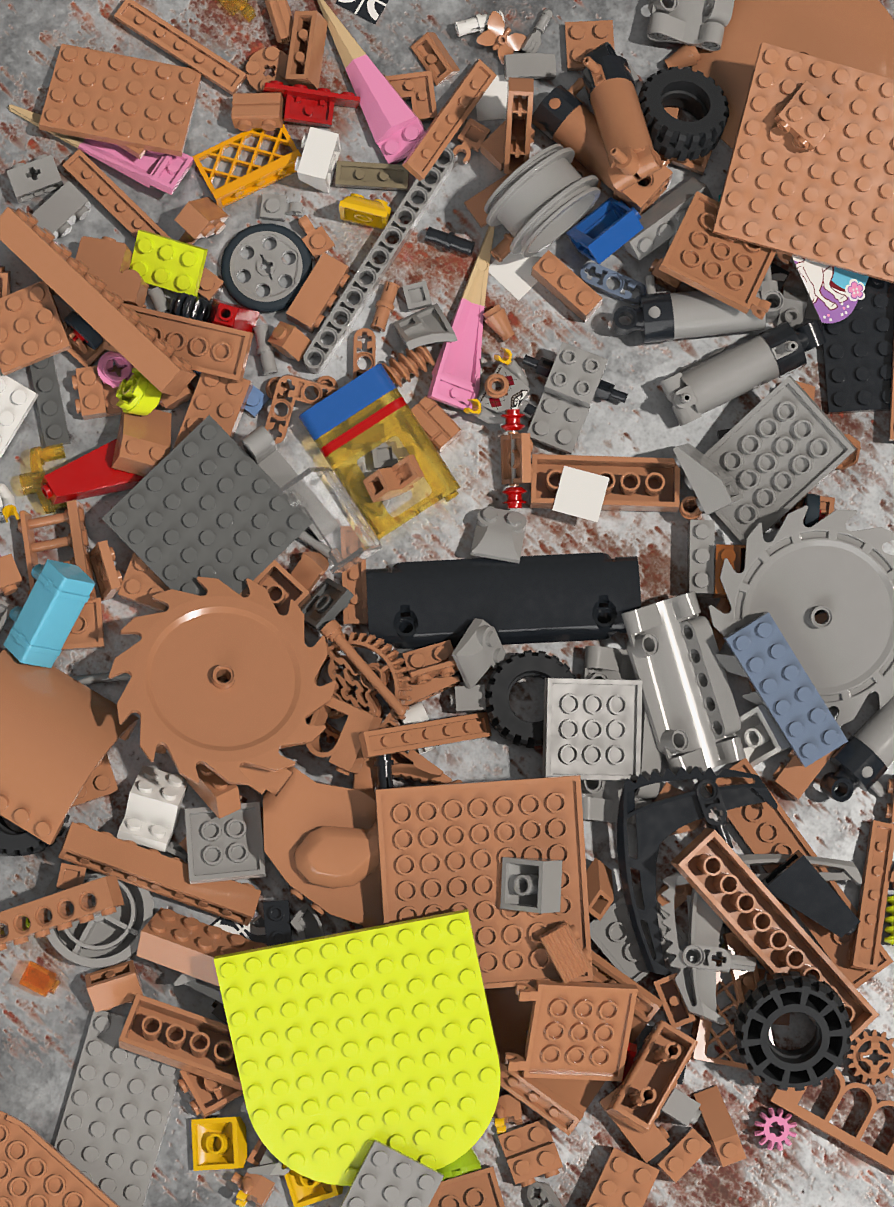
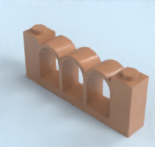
M332 696L330 702L313 714L309 725H324L331 708L349 715L334 748L329 752L322 751L319 744L320 735L312 743L298 746H307L309 751L315 756L329 759L330 763L336 765L335 770L348 776L350 772L359 774L366 758H363L358 734L378 730L383 718Z
M835 1068L836 1074L834 1077L837 1081V1090L823 1117L820 1118L798 1105L805 1090L795 1091V1088L788 1087V1090L784 1091L777 1089V1086H775L768 1099L769 1102L894 1172V1136L885 1153L861 1141L874 1113L882 1106H890L894 1109V1101H876L873 1090L865 1084H845L842 1073ZM857 1088L866 1094L868 1107L852 1136L829 1123L843 1095L848 1090Z

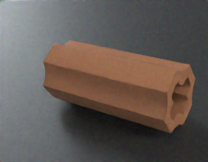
M265 0L277 42L280 44L290 43L294 20L288 1Z

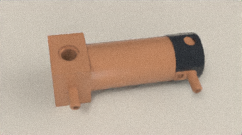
M579 77L568 90L562 85L557 86L542 100L534 111L532 124L549 139L557 144H561L563 148H572L575 152L574 158L614 192L613 199L618 202L622 200L629 208L634 207L641 216L669 187L673 172L667 168V165L674 158L667 159L663 156L661 158L663 167L621 192L617 191L608 174L607 169L610 165L595 115L576 97L585 86L583 78Z

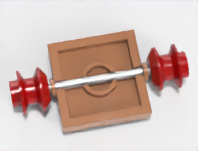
M507 409L505 414L500 415L505 418V424L501 425V428L505 431H511L508 432V435L500 436L502 485L509 484L512 487H507L502 491V493L507 495V500L502 502V504H507V509L522 508V503H527L522 500V494L527 491L517 486L522 483H531L534 472L533 465L531 464L533 442L530 439V433L515 432L525 427V425L520 423V418L525 416V414H520V409Z

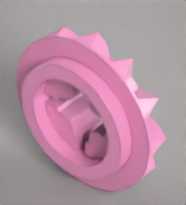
M109 351L98 361V376L102 379L103 384L111 385L112 388L119 387L123 379L128 381L134 374L132 373L134 366L120 353ZM113 362L118 368H124L120 372V377L116 372H111L113 370Z

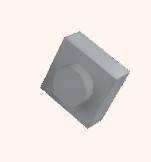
M426 280L402 286L408 312L432 306Z

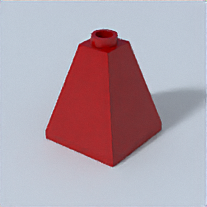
M213 298L208 323L254 333L253 327L257 324L260 312Z

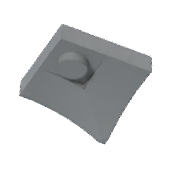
M437 303L393 323L397 334L409 350L435 342L457 341L451 325Z

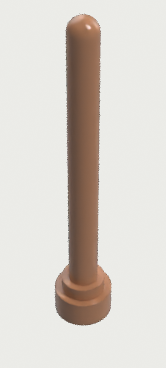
M336 620L327 623L320 631L325 636V639L335 642L397 715H405V707L343 637L341 625Z

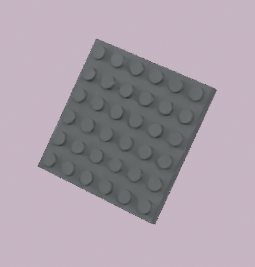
M210 415L101 518L169 589L204 596L207 592L199 584L197 577L217 578L240 594L247 587V578L253 581L313 523Z

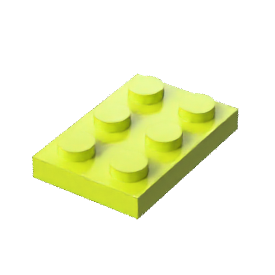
M138 230L129 270L137 271L148 284L197 297L208 250L145 230Z

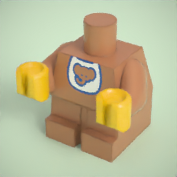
M512 1094L500 1096L494 1115L491 1119L495 1123L497 1134L507 1132L506 1123L508 1122L523 1125L521 1101Z
M235 1172L231 1179L233 1183L238 1185L235 1204L239 1207H245L248 1200L255 1202L256 1207H264L275 1189L274 1182L258 1174L246 1172L245 1176H242Z

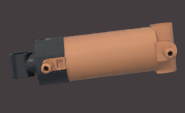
M605 42L585 54L583 64L586 67L582 78L610 167L607 170L610 180L616 190L621 192L660 170L663 165L660 155L654 150L629 63L625 58L618 56L613 47L608 42Z

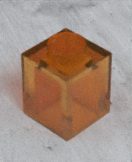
M30 961L19 984L49 998L50 994L55 995L61 981L58 980L59 974Z

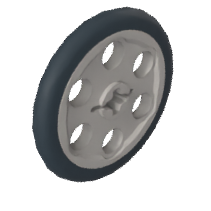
M273 223L249 226L238 232L226 246L221 259V277L229 295L238 304L258 312H275L289 307L312 271L310 252L302 239L292 230ZM266 239H274L277 243L275 249L266 250L263 247V242ZM246 247L253 249L254 256L251 259L242 258L240 255L242 249ZM292 253L295 255L296 260L293 264L287 265L282 261L283 255ZM261 256H263L265 263L273 265L270 267L272 280H270L265 270L260 271L263 268ZM239 272H249L251 274L250 280L246 283L238 281L237 275ZM281 277H290L293 281L292 285L289 288H282L279 285ZM261 285H266L269 287L270 293L266 297H260L256 293L257 288Z

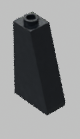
M799 850L761 881L775 897L841 938L844 935L847 936L853 933L857 928V924L861 922Z

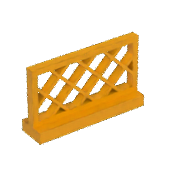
M284 124L280 128L278 137L266 135L267 131L262 128H252L250 131H244L192 156L215 203L221 209L297 172L295 171L296 159L298 156L302 157L299 149L296 148ZM251 136L259 138L256 148L244 145L246 139ZM263 140L275 142L272 152L260 149ZM279 144L287 145L292 150V152L284 156L276 154ZM228 147L238 149L234 158L223 156L224 150ZM242 150L254 153L250 163L239 160ZM258 154L270 157L268 164L264 166L256 165L255 161ZM208 157L216 159L213 169L203 167L200 161ZM220 161L232 163L229 173L217 171ZM236 165L247 167L246 174L241 177L233 175ZM215 175L227 178L223 186L217 189L213 187L212 182Z

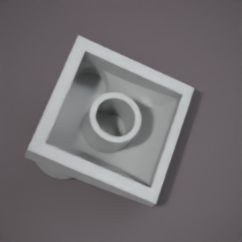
M492 507L481 509L477 515L471 555L519 563L527 521L524 515L519 512Z
M475 618L453 651L452 656L466 687L471 689L482 678L489 667H498L505 659V651L495 628L484 620Z

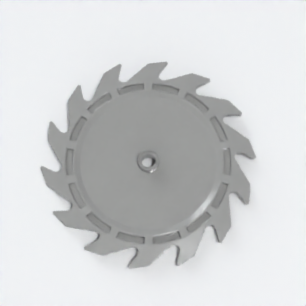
M806 505L786 516L771 542L764 541L762 523H758L746 538L744 570L741 573H736L728 559H724L720 580L731 610L728 613H722L712 605L709 606L713 626L725 637L761 614L769 612L828 708L831 706L838 708L836 722L841 726L854 720L870 692H877L879 709L894 697V555L887 554L882 550L884 543L894 540V533L883 527L848 531L846 523L857 513V510H835L808 528L803 524L808 509ZM818 610H824L827 614V619L822 624H818L814 618ZM715 655L728 672L747 677L734 655ZM757 691L742 696L757 705L762 704L765 706Z

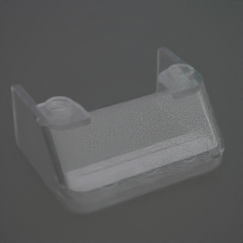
M308 468L278 490L280 494H288L287 499L292 507L305 510L313 521V524L330 548L328 562L332 567L329 569L332 574L344 572L382 549L379 539L331 468Z

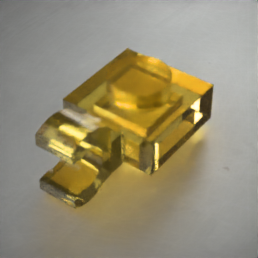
M217 0L232 16L239 12L249 23L256 17L255 10L248 4L250 0Z

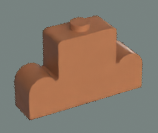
M509 77L505 121L504 174H512L529 160L534 78Z
M83 236L80 240L75 260H80L89 267L88 273L104 281L107 285L105 289L110 293H116L123 299V303L143 307L147 293V284L137 271L129 270L133 253L125 243L116 242L115 239L104 236L102 239ZM50 288L52 295H58L53 289Z

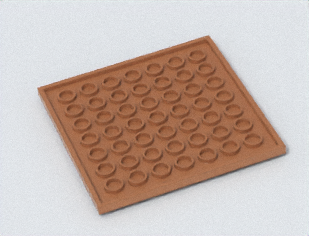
M762 42L755 62L712 233L894 283V79ZM806 80L844 112L831 127V130L811 151L808 148L805 150L800 147L795 141L796 138L791 133L783 132L777 126L778 122L774 119Z
M580 775L375 789L383 925L468 909L485 989L516 987V983L536 985V980L562 981L538 936L563 922H567L569 926L574 925L581 937L577 940L581 949L586 947L592 957ZM525 857L562 860L560 912L533 913L500 909L502 858ZM593 969L569 982L593 981Z

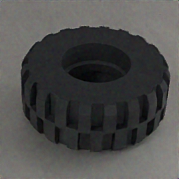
M790 971L789 975L782 976L781 972L773 974V979L768 981L762 979L757 982L758 987L754 991L749 989L744 995V1003H739L736 1011L738 1016L734 1020L736 1044L743 1063H746L751 1074L759 1076L764 1084L768 1086L772 1085V1083L776 1084L777 1089L787 1091L788 1087L795 1088V1091L805 1090L804 1087L812 1085L814 1088L821 1085L820 1081L824 1078L830 1079L836 1074L834 1069L837 1066L842 1067L846 1060L845 1052L850 1051L852 1043L850 1040L852 1027L849 1015L837 992L835 993L825 981H818L816 976L811 974L800 976V973L796 971ZM789 1012L806 1013L816 1023V1032L812 1040L797 1050L780 1049L774 1046L769 1038V1030L774 1021Z

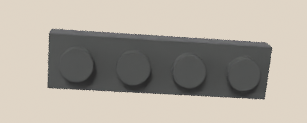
M51 356L30 365L34 390L39 395L36 400L46 448L71 444L54 357Z

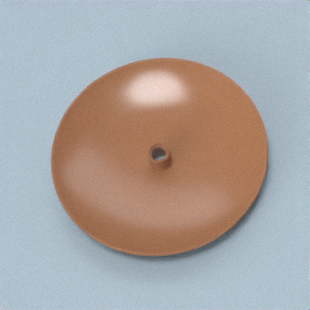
M735 0L731 20L724 30L721 49L709 51L696 47L701 60L692 66V71L697 72L698 70L704 73L703 76L711 77L715 81V85H719L723 90V96L727 97L729 117L721 140L733 149L759 47L762 42L894 79V20L879 0Z

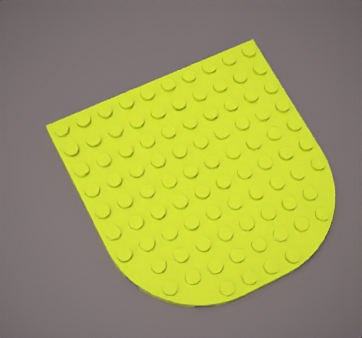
M468 909L214 957L249 1118L257 1135L267 1149L291 1170L318 1182L351 1186L374 1140L437 1170L464 1155L476 1144L487 1129L499 1099L501 1069Z

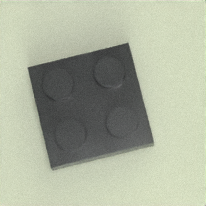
M327 578L301 608L304 614V622L320 632L327 623L334 620L338 613L349 605L354 595L347 588Z

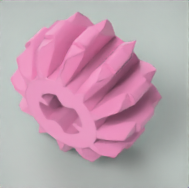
M768 1108L769 1117L760 1112L759 1116L764 1120L763 1123L759 1121L754 1122L755 1126L761 1127V1130L755 1131L754 1135H763L758 1142L760 1145L765 1144L769 1140L768 1150H772L774 1143H776L777 1149L781 1151L783 1150L781 1141L787 1146L792 1144L787 1136L796 1137L797 1134L790 1132L789 1128H794L797 1124L796 1122L787 1123L792 1117L790 1113L782 1118V1108H778L776 1116L773 1108ZM773 1122L781 1126L778 1136L769 1131V1127H773L771 1125Z

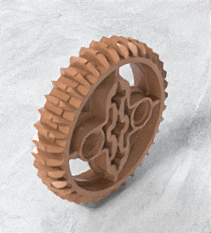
M351 632L348 636V634L343 633V637L353 648L360 647L371 650L385 660L386 666L381 663H370L368 666L374 672L377 671L380 680L386 687L390 683V672L392 673L395 685L394 696L408 711L410 707L405 705V701H411L412 697L406 696V692L412 691L413 688L406 686V682L411 681V677L404 676V673L409 669L408 667H401L405 661L403 658L396 659L399 652L397 650L391 651L392 645L388 643L384 645V639L378 638L376 640L375 635L370 634L367 637L366 633L361 632L358 636L356 632ZM326 641L328 655L314 680L315 684L317 685L321 670L330 659L328 673L332 681H336L332 696L349 704L352 702L354 706L382 718L383 709L376 697L378 694L377 690L346 655L339 654L341 649L335 642ZM331 708L328 717L339 719L346 714ZM391 708L386 719L380 724L379 729L401 726L397 720H405L406 716L397 715ZM313 714L306 720L308 723H310ZM326 721L324 724L326 729L320 734V737L325 738L327 736L326 741L328 743L335 741L336 745L341 731L335 729Z

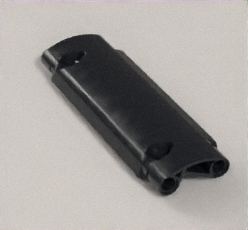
M606 553L521 556L519 563L491 558L400 562L392 567L391 573H388V568L366 569L369 635H375L376 640L378 638L384 639V645L396 643L402 649H420L447 640L451 641L452 647H457L475 618L482 619L494 627L502 645L605 640L611 638L616 632H619V634L627 633L621 614L641 608L637 556L615 557V562H612V558ZM599 603H608V607H599ZM401 613H410V617H401Z

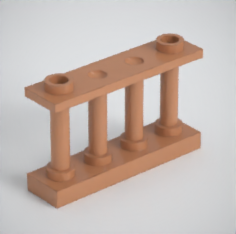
M77 500L67 501L65 512L32 519V515L24 510L19 511L18 528L20 533L23 534L30 584L28 596L36 582V579L31 575V570L38 564L37 552L70 546L73 548L74 557H72V560L64 561V563L77 565L94 581L82 503ZM64 522L70 524L71 533L68 536L35 543L34 528ZM95 586L89 595L88 601L97 600Z

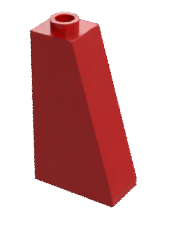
M116 438L45 475L41 483V490L46 499L50 498L53 504H59L133 489L144 476L111 468Z

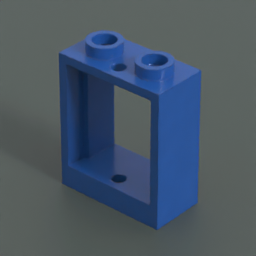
M610 197L566 234L578 252L600 264L644 229L639 221L641 216L634 207L629 208L622 200L618 202Z

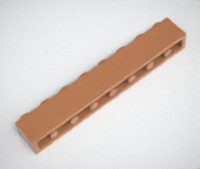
M71 822L58 858L107 876L116 875L118 880L248 926L253 919L261 891L255 889L253 885L248 883L241 884L233 880L190 884L188 864L177 857L170 858L162 855L158 850L145 849L133 841L115 838L109 832L93 830L84 823Z

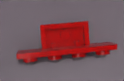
M275 80L269 81V83L265 82L262 93H281L282 97L286 98L283 121L331 128L334 105L357 109L360 103V97L355 96L352 92L332 93L327 88L313 90L307 89V86L301 84L287 86L283 85V82Z

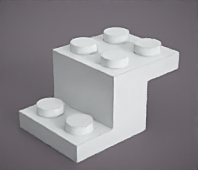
M142 765L129 793L125 817L118 830L117 838L130 840L136 844L165 852L178 823L182 800L189 787L187 781L179 774H171L154 767Z

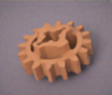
M872 1030L871 1036H869L866 1031H863L862 1039L859 1037L854 1039L856 1044L851 1045L850 1050H852V1053L845 1055L846 1058L852 1060V1063H849L847 1068H854L855 1071L852 1076L861 1075L860 1082L862 1083L870 1079V1084L875 1085L876 1079H878L881 1084H884L885 1076L890 1079L894 1078L891 1072L892 1069L894 1070V1047L892 1046L894 1038L886 1040V1032H882L880 1036H877V1031ZM869 1041L868 1047L863 1052H858L862 1044ZM879 1042H881L882 1044H884V1045L886 1046V1048L888 1049L889 1053H885V1052L880 1048V1043H879ZM873 1050L875 1055L884 1057V1059L874 1061V1065L872 1060L863 1058V1056L872 1054ZM858 1061H862L865 1064L868 1073L861 1069ZM884 1063H889L887 1068L878 1074L879 1068Z

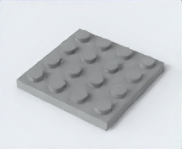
M545 678L542 777L580 775L581 780H625L626 778L637 780L641 770L643 680Z

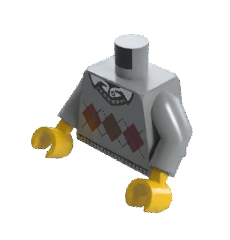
M501 347V350L504 352L502 359L499 355H494L496 361L503 363V365L499 364L494 374H501L508 380L509 389L507 394L502 398L496 399L487 395L484 389L478 400L467 399V401L472 403V409H463L465 413L474 414L487 424H505V418L500 415L505 414L507 409H520V414H525V417L529 419L533 417L537 406L526 400L530 394V388L522 368L512 358L511 351ZM494 383L492 388L497 391L501 389V385Z

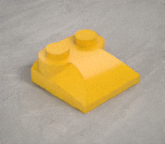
M351 193L350 196H346L339 203L340 219L384 230L389 222L391 207L387 206L388 203L384 200H370L362 195Z
M241 1116L191 1120L193 1171L244 1168L247 1160L246 1126Z
M293 1170L284 1175L294 1207H304L343 1194L344 1186L318 1182L302 1176Z

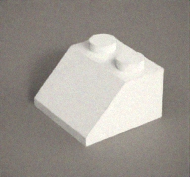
M310 127L309 133L303 136L301 148H304L302 157L298 156L296 159L295 171H297L299 180L328 194L336 163L341 152L339 134Z
M761 704L740 716L741 728L736 732V736H740L746 759L752 767L790 747L766 706Z

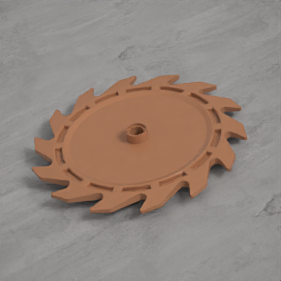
M197 577L199 584L206 590V595L199 596L174 589L152 595L153 600L166 605L168 610L134 617L120 631L121 634L139 635L141 640L114 659L108 676L110 679L123 673H128L131 676L117 702L119 724L122 725L131 713L139 714L140 747L150 762H154L156 748L159 745H163L167 748L179 774L196 784L200 783L196 766L203 764L228 784L249 785L250 781L240 771V766L247 765L273 772L295 766V761L281 756L279 750L312 743L326 729L325 725H308L305 721L306 718L331 701L336 685L335 680L323 686H317L314 682L328 655L325 636H321L313 647L306 646L304 643V614L293 599L290 600L287 615H280L266 588L249 578L246 579V584L250 595L242 597L217 578ZM226 677L229 682L222 683L217 678Z

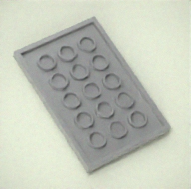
M791 375L783 380L704 454L733 476L743 496L742 499L715 512L743 545H746V538L758 523H762L764 534L856 450L854 445Z

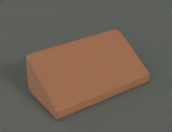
M427 32L410 46L425 70H432L433 82L436 86L460 71L434 32Z

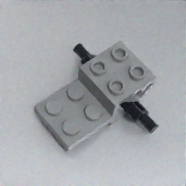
M564 342L560 346L555 362L544 357L538 360L527 354L525 355L522 364L535 368V373L548 377L544 392L527 432L530 433L531 440L572 455L595 396L607 401L613 398L625 404L628 393L614 389V384L601 380L608 359Z

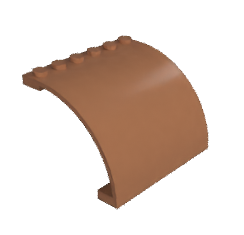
M7 648L0 653V815L49 845L54 843L67 813L95 768L119 738L124 741L129 739L139 718L131 713L122 725L119 724L117 704L54 666L46 668L23 664Z
M591 950L593 981L581 982L633 984L638 988L629 1043H633L660 1009L663 1001ZM515 987L485 989L501 1069L500 1086L569 1136L581 1121L584 1112L606 1081L525 1078L521 1073L522 1070L508 1071L507 1064H504L505 1052L515 1053L524 1057L527 1041L526 1031L529 1029L533 1001H519L518 995L515 994Z

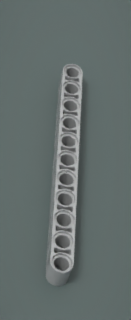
M446 147L440 157H447L450 161L447 164H440L436 161L426 177L433 176L437 179L434 184H427L424 179L421 181L415 180L304 354V365L309 373L319 374L326 368L454 167V153L450 148ZM415 196H421L424 202L414 204L411 200ZM408 216L411 218V222L402 224L399 222V218ZM389 236H396L399 241L396 244H389L386 242V239ZM376 256H383L386 261L383 264H376L373 262V259ZM363 276H370L373 278V281L365 285L360 282V279ZM350 296H358L360 302L352 305L347 302V299ZM338 316H345L347 318V322L343 325L336 324L334 320ZM325 336L334 338V342L330 345H324L321 340ZM312 356L321 358V362L318 365H311L308 363V360Z

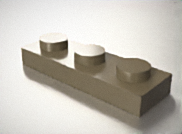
M337 161L335 187L408 191L409 171L400 164Z

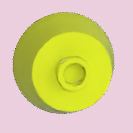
M134 367L132 369L134 374L128 381L123 379L118 387L116 397L119 398V401L116 405L122 408L124 413L146 416L157 407L162 392Z

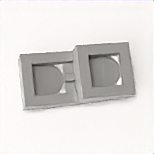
M520 53L504 55L505 79L509 80V77L553 80L556 78L555 54Z

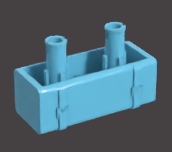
M47 559L45 565L37 564L31 570V575L36 579V582L23 607L16 606L10 611L9 617L15 623L3 645L23 664L52 668L56 658L62 652L61 649L85 603L88 602L89 595L96 583L77 565Z

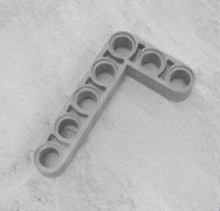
M260 425L242 439L245 452L313 521L308 529L316 539L322 541L339 527L331 514L278 452L273 437L263 425Z

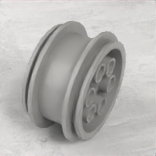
M554 144L543 149L516 169L494 191L485 204L484 211L488 214L486 223L491 227L503 224L514 237L510 245V251L513 254L521 253L525 258L541 252L570 230L599 198L601 191L597 187L598 178L595 175L582 178L571 165L575 156L572 148H563L561 144Z

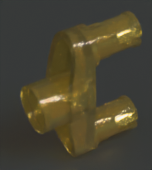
M63 443L41 448V446L31 448V472L19 475L24 496L37 493L46 514L55 513L57 509L67 507V502L53 504L50 498L46 499L41 490V483L46 475L43 466L45 462L66 458Z

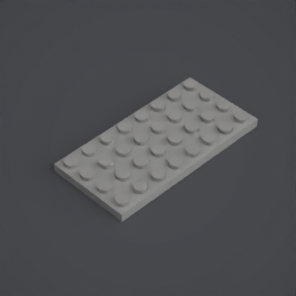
M94 1010L54 1148L120 1207H143L178 1087L177 1080L180 1079L179 1071L181 1069L119 1048V1038L127 1017L103 1010L95 1013Z

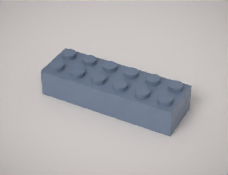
M769 612L761 614L724 637V640L802 766H809L848 742Z

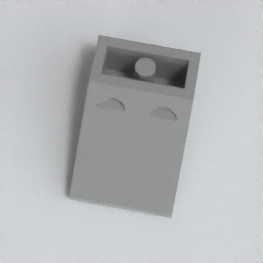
M687 443L673 448L675 452L673 458L677 466L683 468L686 474L684 477L685 482L690 490H694L697 496L696 504L701 512L709 515L743 498L733 476L691 444Z

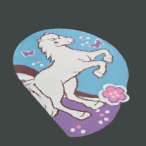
M792 255L822 323H835L847 318L852 313L858 300L865 298L863 291L869 276Z

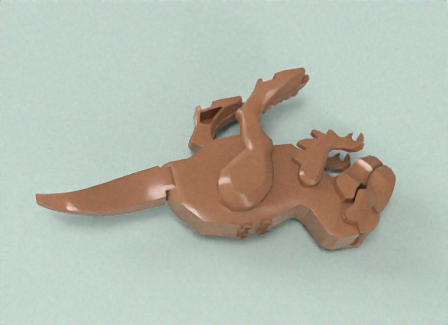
M414 750L409 751L408 754L405 752L391 754V760H394V765H392V777L394 778L401 777L402 779H411V781L418 780L422 784L433 785L463 783L459 779L451 782L452 779L444 774V771ZM376 757L366 758L360 773H353L352 789L314 781L294 766L277 772L247 765L240 766V771L250 781L248 786L261 795L265 793L263 796L264 852L288 885L292 887L289 892L300 900H303L304 897L308 898L313 902L310 907L321 915L326 911L330 915L362 925L363 929L383 925L375 789L378 785L377 767H374Z

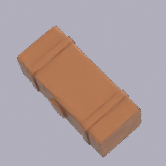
M663 1020L655 1023L649 1035L646 1036L642 1048L618 1091L614 1093L613 1100L606 1112L642 1134L648 1132L654 1121L659 1117L667 1098L676 1087L677 1080L685 1065L690 1061L698 1041Z

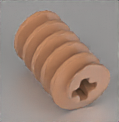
M424 345L423 347L414 348V351L406 348V356L398 353V362L393 358H389V366L381 363L393 383L397 384L400 388L403 387L401 379L404 378L410 383L411 373L418 378L419 368L426 373L428 372L426 364L429 363L432 367L435 366L430 352Z

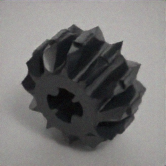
M176 293L170 305V314L207 322L212 306L209 302L186 293Z

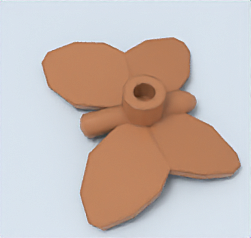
M492 11L488 17V30L482 32L477 37L476 42L484 46L493 45L492 49L494 51L498 49V57L504 65V55L522 50L521 47L527 37L519 33L509 35L512 31L511 28L507 27L504 31L505 23L502 16L498 12Z

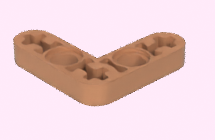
M290 374L279 378L265 425L267 431L268 429L273 430L276 421H270L271 417L278 421H286L285 425L282 423L279 425L278 431L282 435L274 439L275 444L281 443L286 436L295 400L315 405L320 401L323 389L328 390L326 395H331L339 388ZM287 379L292 380V385L295 386V389H290L288 397L293 398L291 402L286 398H277L278 393L283 396L285 387L281 386V383H286ZM308 386H315L319 391L318 397L308 399L305 396V389ZM282 402L288 406L289 410L286 415L279 416L275 413L274 407L277 403Z

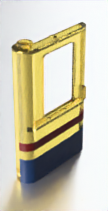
M381 363L367 370L299 416L378 541L443 499L448 502L459 495L457 490L461 487ZM394 436L400 439L409 455L415 456L424 474V478L432 489V493L396 517H392L381 501H372L363 483L366 477L357 464L361 457Z

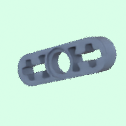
M589 262L581 268L580 278L588 286L628 304L639 305V296L634 299L631 297L632 293L625 290L624 295L621 294L624 283L628 284V290L634 291L635 288L640 289V295L646 294V287L643 283L599 264ZM593 269L595 270V275L600 278L602 273L606 275L603 278L602 285H599V278L592 277L589 280L584 272H590ZM610 278L618 279L620 287L616 290L609 289L606 285L607 280Z

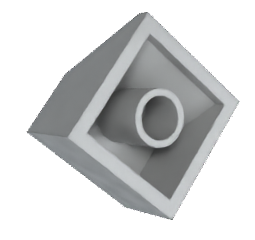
M503 857L500 909L533 913L560 912L562 860Z

